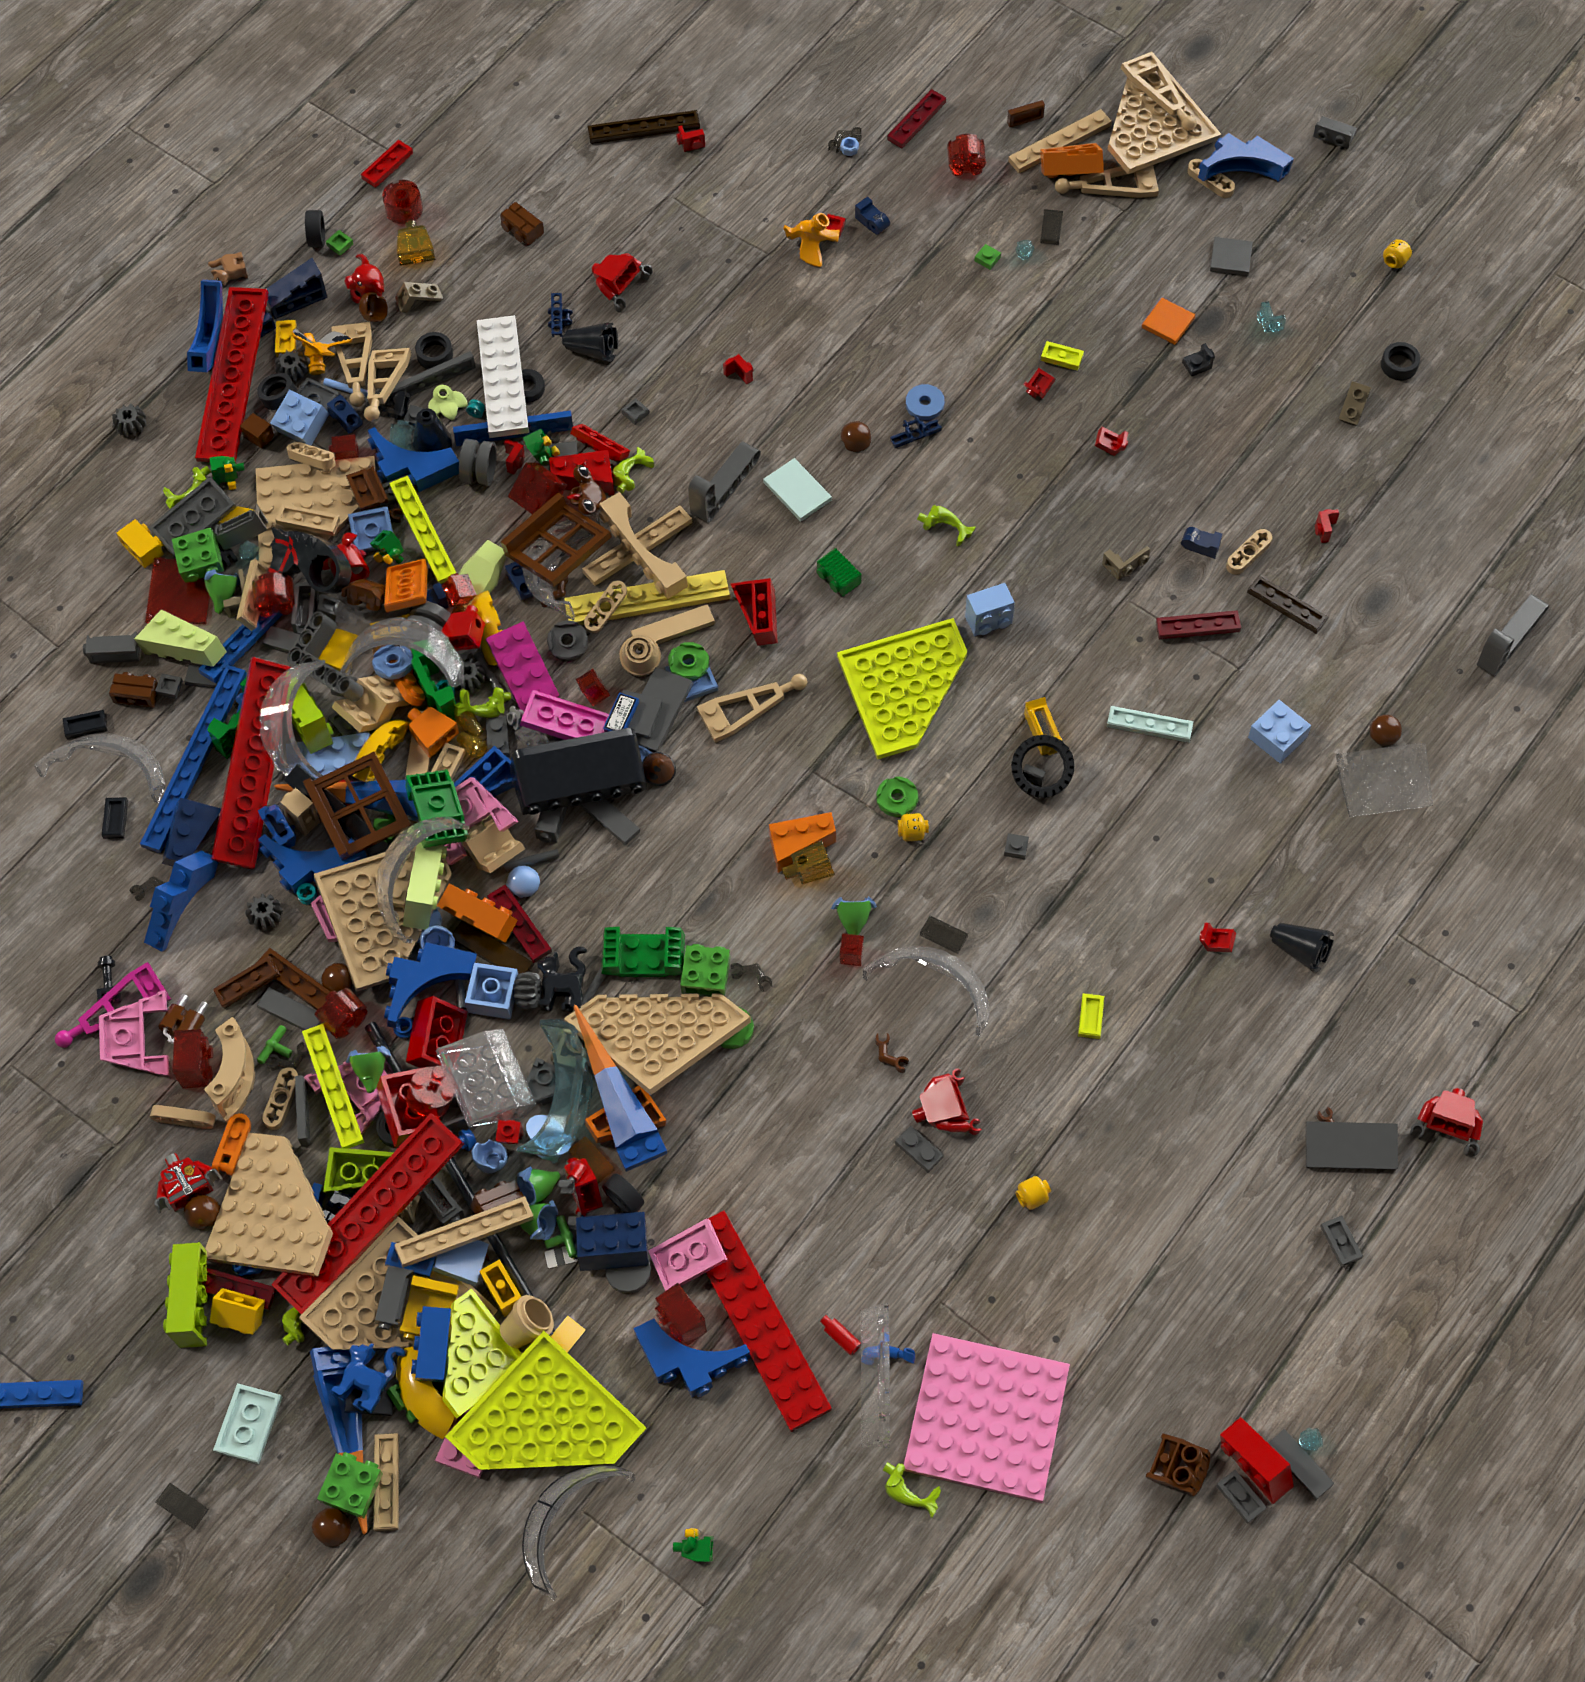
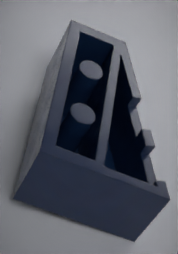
M310 258L266 288L269 292L267 306L274 319L328 298L322 274L313 258Z
M180 798L175 807L162 864L173 866L174 862L192 855L219 815L221 808Z

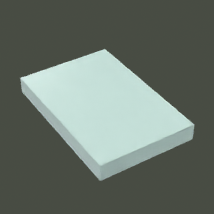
M795 458L763 479V483L800 522L832 501V496Z
M237 1383L213 1449L214 1453L259 1464L283 1398L282 1395Z

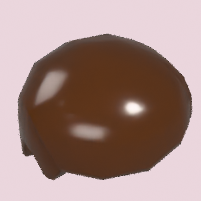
M374 292L365 293L359 301L361 316L368 322H381L385 320L388 313L386 299L377 296V293Z
M860 421L849 422L841 430V440L844 442L847 450L859 452L870 446L872 441L871 433L866 424Z
M1392 715L1378 716L1369 726L1370 737L1379 745H1394L1402 735L1401 724Z
M333 963L322 974V985L336 996L351 991L353 981L346 964Z
M206 1195L194 1196L184 1207V1219L189 1226L203 1230L208 1226H214L221 1206L212 1197Z
M325 1508L314 1518L312 1532L325 1546H339L347 1540L351 1533V1522L341 1510Z

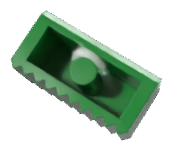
M837 548L817 561L816 572L821 579H826L835 593L839 592L842 596H845L861 584V572Z

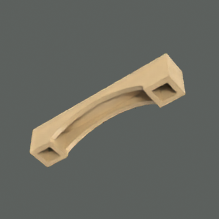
M620 492L599 503V516L601 520L609 524L612 534L620 538L623 548L631 552L634 562L642 566L645 576L649 580L652 579L654 581L655 588L660 594L663 593L668 599L688 587L687 576L676 562L671 564L657 558L638 541L629 524V518L632 517L631 506Z

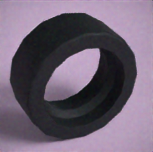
M307 210L305 212V235L308 247H324L325 222L321 210Z
M426 333L416 342L417 360L426 369H431L453 358L451 341L443 333ZM431 345H441L446 349L438 357L423 355V351Z
M1406 342L1392 343L1386 347L1383 353L1381 368L1384 374L1391 379L1400 381L1410 379L1418 370L1420 354L1413 345ZM1394 355H1402L1411 360L1412 365L1406 368L1397 367L1390 362L1389 358Z
M275 373L260 382L257 394L265 408L278 410L289 389L296 393L297 389L287 374ZM285 387L280 394L269 397L273 390Z
M617 1173L613 1174L602 1185L605 1194L624 1213L637 1212L645 1204L639 1192Z

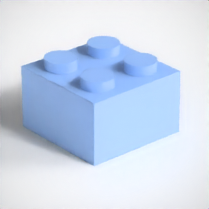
M289 389L270 424L277 432L298 442L312 445L329 413L321 404Z
M1005 583L967 595L965 618L974 636L986 635L992 630L1003 629L1012 624L1015 602Z
M1278 700L1251 725L1248 738L1277 762L1281 763L1308 737L1311 725L1282 701Z
M474 963L465 999L467 1012L511 1019L515 1003L513 988L515 987L514 981L518 975V970Z

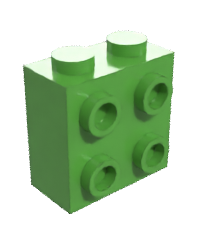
M211 528L172 539L179 574L185 583L195 582L205 577L206 572L214 569L216 573L224 571L218 542Z
M700 944L686 945L680 985L681 993L699 994V996L712 997V994H722L725 996L730 966V950L721 946L709 948Z
M344 1452L343 1455L336 1453L317 1499L322 1504L364 1519L383 1473L378 1469L379 1465L366 1460L364 1464L356 1461L357 1457Z

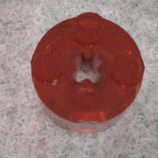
M961 134L956 136V140L948 142V164L954 176H961L963 173H971L972 175L982 173V169L986 165L985 143L982 138L981 140L978 139L975 134Z
M398 180L399 182L395 184L392 182L384 188L382 193L387 218L394 223L411 226L423 212L420 191L417 185L409 180Z
M271 572L258 576L259 580L256 582L255 580L252 581L254 608L260 612L262 617H270L273 613L278 612L280 614L292 613L293 606H295L293 579L287 575L286 578L282 577V573Z
M345 988L339 992L331 991L325 997L326 1002L315 1012L314 1016L336 1039H341L350 1034L348 1030L352 1026L358 1028L368 1014V1010L365 1004L349 988Z
M442 1066L424 1067L418 1070L412 1076L407 1090L406 1102L409 1109L416 1115L425 1116L424 1118L430 1113L436 1118L441 1117L448 1110L454 1097V1080Z

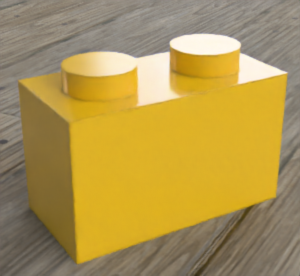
M134 519L116 532L121 545L146 568L164 555L161 549L163 544L157 536L153 537L150 534V530L144 523L140 524Z
M499 1259L479 1272L500 1311L506 1317L513 1310L514 1303L521 1298V1295Z
M221 1288L212 1300L210 1323L217 1324L222 1328L238 1330L243 1334L253 1335L262 1324L265 1300Z

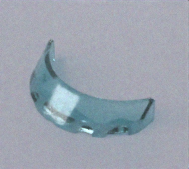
M561 1019L540 1020V1026L549 1041L554 1059V1097L550 1112L542 1128L530 1141L518 1146V1152L547 1157L557 1155L558 1152L567 1145H572L577 1139L575 1135L580 1127H584L585 1119L589 1114L593 1079L588 1071V1053L577 1036L579 1032L576 1027Z

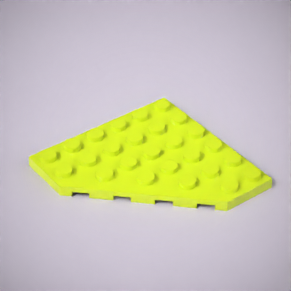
M954 618L837 652L839 664L877 760L918 747L966 659L967 649Z
M543 1331L445 1437L479 1470L615 1464L645 1431L646 1427L553 1338Z

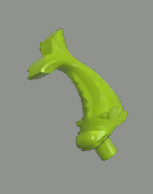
M637 447V454L620 462L612 470L613 485L618 486L617 491L621 494L625 490L632 491L635 488L634 481L629 477L631 467L635 464H642L654 468L653 458L645 456V450Z
M208 466L201 470L198 467L192 469L194 474L193 484L182 495H174L168 488L164 487L163 492L167 497L166 505L169 509L174 507L206 480L205 476L211 473Z
M934 505L928 516L920 513L917 518L918 521L924 523V530H929L938 523H945L956 527L959 531L956 541L957 547L962 545L965 538L971 537L976 528L964 526L956 515L942 506Z
M495 687L492 696L488 697L489 701L486 704L471 706L469 692L462 689L459 695L460 702L455 705L454 714L459 716L463 712L468 711L479 717H498L501 713L504 714V701L511 700V693L504 692L502 688Z
M294 1307L288 1310L282 1319L284 1331L288 1333L282 1340L287 1346L293 1341L302 1343L305 1339L301 1331L302 1321L299 1319L301 1314Z
M887 1462L883 1468V1471L890 1475L885 1484L887 1495L895 1501L908 1506L924 1507L929 1512L930 1517L933 1518L938 1509L935 1500L940 1495V1486L936 1487L927 1498L920 1499L913 1495L904 1484L902 1477L905 1470L904 1464L898 1463L895 1467Z

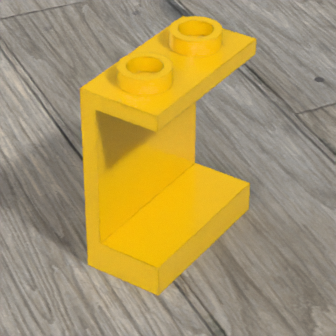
M413 1275L411 1290L402 1326L400 1327V1334L404 1335L403 1338L414 1341L415 1336H420L421 1327L416 1326L417 1312H422L423 1306L451 1309V1304L457 1298L459 1285Z

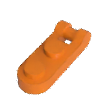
M413 668L406 676L393 679L406 702L414 706L422 705L425 700V694L413 675Z
M234 1114L227 1123L212 1163V1168L218 1172L224 1171L227 1175L233 1176L252 1126L251 1121L245 1114ZM224 1157L230 1158L229 1163L223 1162Z

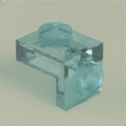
M1269 301L1261 302L1260 310L1257 311V319L1259 323H1262L1264 332L1283 330L1286 322L1285 315L1274 317Z
M397 420V424H391L390 443L403 449H411V434L414 426L409 425V421Z

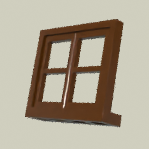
M557 493L500 543L505 556L555 587L605 544L612 535L609 530L568 506L564 496ZM563 517L577 524L560 539L547 532ZM583 528L594 535L591 540L578 551L565 544L568 539ZM539 538L552 545L536 560L522 553ZM557 549L570 556L553 572L540 564Z
M375 752L365 755L312 781L311 778L303 781L342 861L412 827ZM370 767L381 790L359 800L348 777ZM345 779L355 799V803L333 812L323 789ZM386 798L397 821L375 831L364 807ZM360 810L371 833L349 844L338 820Z

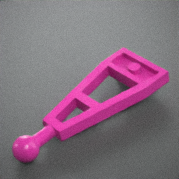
M149 962L128 973L78 1019L79 1025L69 1031H59L55 1035V1043L61 1048H66L71 1045L73 1038L84 1031L87 1035L98 1032L99 1023L90 1026L88 1020L103 1007H105L107 1012L115 1010L110 1000L132 981H134L143 998L156 995L160 991H166ZM167 993V1002H168V1001H170V1000H172V999L170 998V996H169L168 993Z

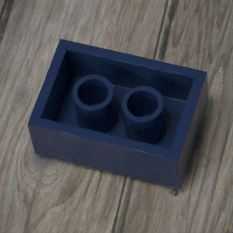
M645 1212L576 1217L577 1258L580 1271L649 1265Z

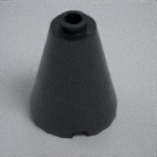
M609 322L571 329L563 334L562 344L567 350L601 361L612 362L616 356L613 355V351L618 349V332L616 327H612L613 323Z
M428 408L420 410L416 417L413 436L414 450L416 452H433L449 447L452 448V437L435 411Z
M1279 923L1277 926L1274 925L1270 932L1272 943L1316 973L1322 969L1318 967L1320 963H1326L1334 940L1330 939V936H1334V933L1329 930Z

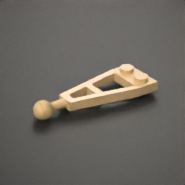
M1153 52L1122 63L1121 70L1130 81L1171 116L1177 114L1182 120L1184 130L1192 131L1197 125L1196 119L1184 112L1185 104L1163 64ZM1157 71L1165 87L1155 90L1141 77ZM1170 95L1175 105L1171 104L1164 96Z
M1153 165L1133 172L1137 188L1112 186L1111 178L1127 174L1122 166L1104 170V173H1091L1080 176L1079 181L1069 182L1067 179L1061 178L1055 183L1056 191L1061 194L1066 193L1069 189L1080 188L1082 193L1137 198L1155 197L1159 193ZM1104 180L1105 186L1090 185L1088 183Z
M370 322L332 326V332H339L352 338V342L346 344L364 342L361 358L345 360L340 345L346 344L334 346L348 387L353 389V393L349 398L350 403L355 407H360L365 403V396L361 392L360 387L365 386L372 347ZM360 368L359 377L351 378L349 369Z
M410 348L372 351L368 363L367 399L370 406L364 410V417L368 421L374 422L379 418L380 411L378 406L379 404H385L406 370L411 357ZM396 367L390 378L376 379V368ZM383 388L380 394H375V389Z
M796 674L790 682L782 686L775 682L717 697L697 706V711L716 743L734 735L784 700V693L793 689L803 690L807 686V678L803 674ZM774 692L775 695L759 706L755 697ZM747 699L753 710L730 726L720 706Z

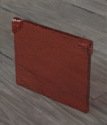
M154 558L145 623L148 624L160 610H163L190 624H207L210 595L206 589L204 577L195 582L185 583L179 574L176 559Z

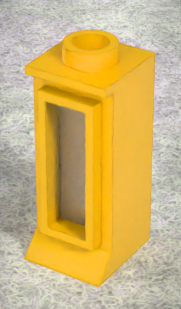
M1043 697L1025 702L1024 715L1033 736L1049 735L1062 741L1047 706L1046 698ZM1038 746L1041 756L1057 753L1051 747Z

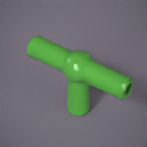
M280 1025L271 1039L266 1041L265 1048L257 1058L258 1063L264 1064L272 1051L287 1058L291 1057L292 1050L279 1044V1041L287 1031L286 1027Z
M560 1215L556 1218L561 1234L545 1240V1246L547 1249L564 1243L569 1257L575 1258L577 1257V1250L573 1242V1234L568 1228L565 1216Z

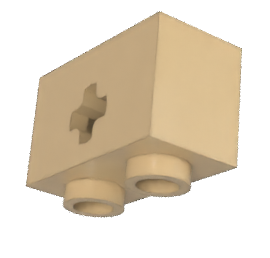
M295 788L293 791L288 792L280 801L287 821L291 825H295V828L304 836L320 823L314 803L298 789Z

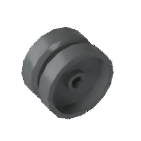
M464 440L459 460V477L462 483L472 484L477 480L479 485L490 486L492 484L497 459L496 444L494 442L483 441L479 445L477 440Z
M429 601L413 606L410 616L402 627L403 633L413 643L427 641L433 650H441L443 646L437 640V637L451 613Z

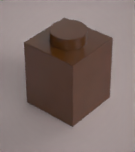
M254 413L240 425L243 437L261 449L274 436L271 424Z

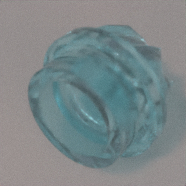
M1030 240L1017 242V247L1015 248L1018 257L1024 260L1032 257L1035 250Z
M247 540L239 546V555L245 561L253 560L259 554V547Z
M1309 1427L1301 1432L1299 1444L1304 1449L1313 1451L1323 1447V1440L1319 1429Z

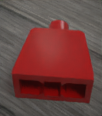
M468 605L464 612L450 615L437 637V640L447 652L480 647L485 623L477 614V607Z

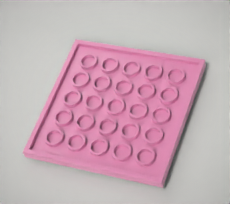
M932 1333L905 1456L904 1471L1043 1503L1070 1364Z

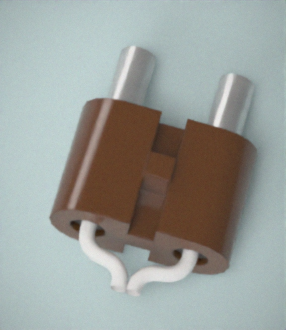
M182 994L177 1004L170 1005L158 1025L163 1034L168 1037V1042L173 1044L175 1041L185 1040L192 1042L205 1021L203 1014L208 1007L206 1002L202 1001L197 1011L191 1009L187 1011L184 1006L189 997ZM176 1034L179 1036V1038L172 1039L170 1035L175 1036Z

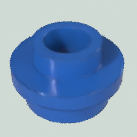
M408 1017L399 1018L396 1028H393L396 1036L403 1039L411 1037L413 1020ZM404 1026L409 1027L406 1031H402L401 1028Z
M470 1129L459 1131L458 1138L464 1143L461 1148L471 1151L477 1143L473 1132Z

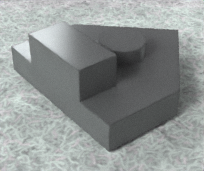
M537 1057L529 1076L523 1084L531 1106L540 1103L544 1106L564 1098L563 1094L573 1091V1086L565 1068L552 1065Z

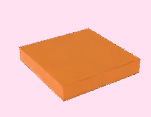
M1161 298L1142 323V328L1176 345L1195 319V314Z

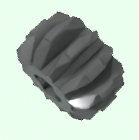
M295 349L292 352L286 350L285 354L279 353V358L275 359L276 373H285L295 382H297V378L303 379L304 374L308 371L307 359H305L302 352L297 353Z
M131 403L128 407L122 405V409L116 408V413L112 415L113 427L120 436L125 434L128 438L133 434L136 437L137 432L143 433V427H146V415L138 405L135 407Z
M471 658L468 662L464 660L461 664L456 663L454 665L455 668H451L450 680L456 690L465 689L473 693L474 688L480 689L481 683H485V670L481 667L479 661L474 663V660Z
M261 894L259 899L253 896L254 902H247L248 909L245 910V915L248 917V923L254 925L255 929L258 930L262 927L263 930L267 931L270 925L275 928L274 922H281L280 915L283 914V910L280 907L281 904L279 900H274L271 894L267 898L264 894Z
M525 972L518 974L514 981L515 987L513 988V996L515 997L517 1007L523 1009L538 1007L542 994L541 979L538 973Z

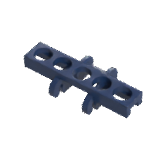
M551 293V308L548 309L551 321L548 322V327L551 328L552 337H555V335L562 337L563 326L573 324V321L570 319L573 312L570 309H562V293ZM556 296L559 297V300L557 301L554 300V297ZM554 328H555V329L560 328V331H559V332H555V331H554Z
M914 416L912 421H903L902 426L905 427V432L891 436L890 440L894 448H898L942 430V427L938 424L937 419L924 424L920 418L918 419L917 416ZM916 423L918 428L910 431L909 426ZM914 432H917L920 435L918 437H914L912 434Z

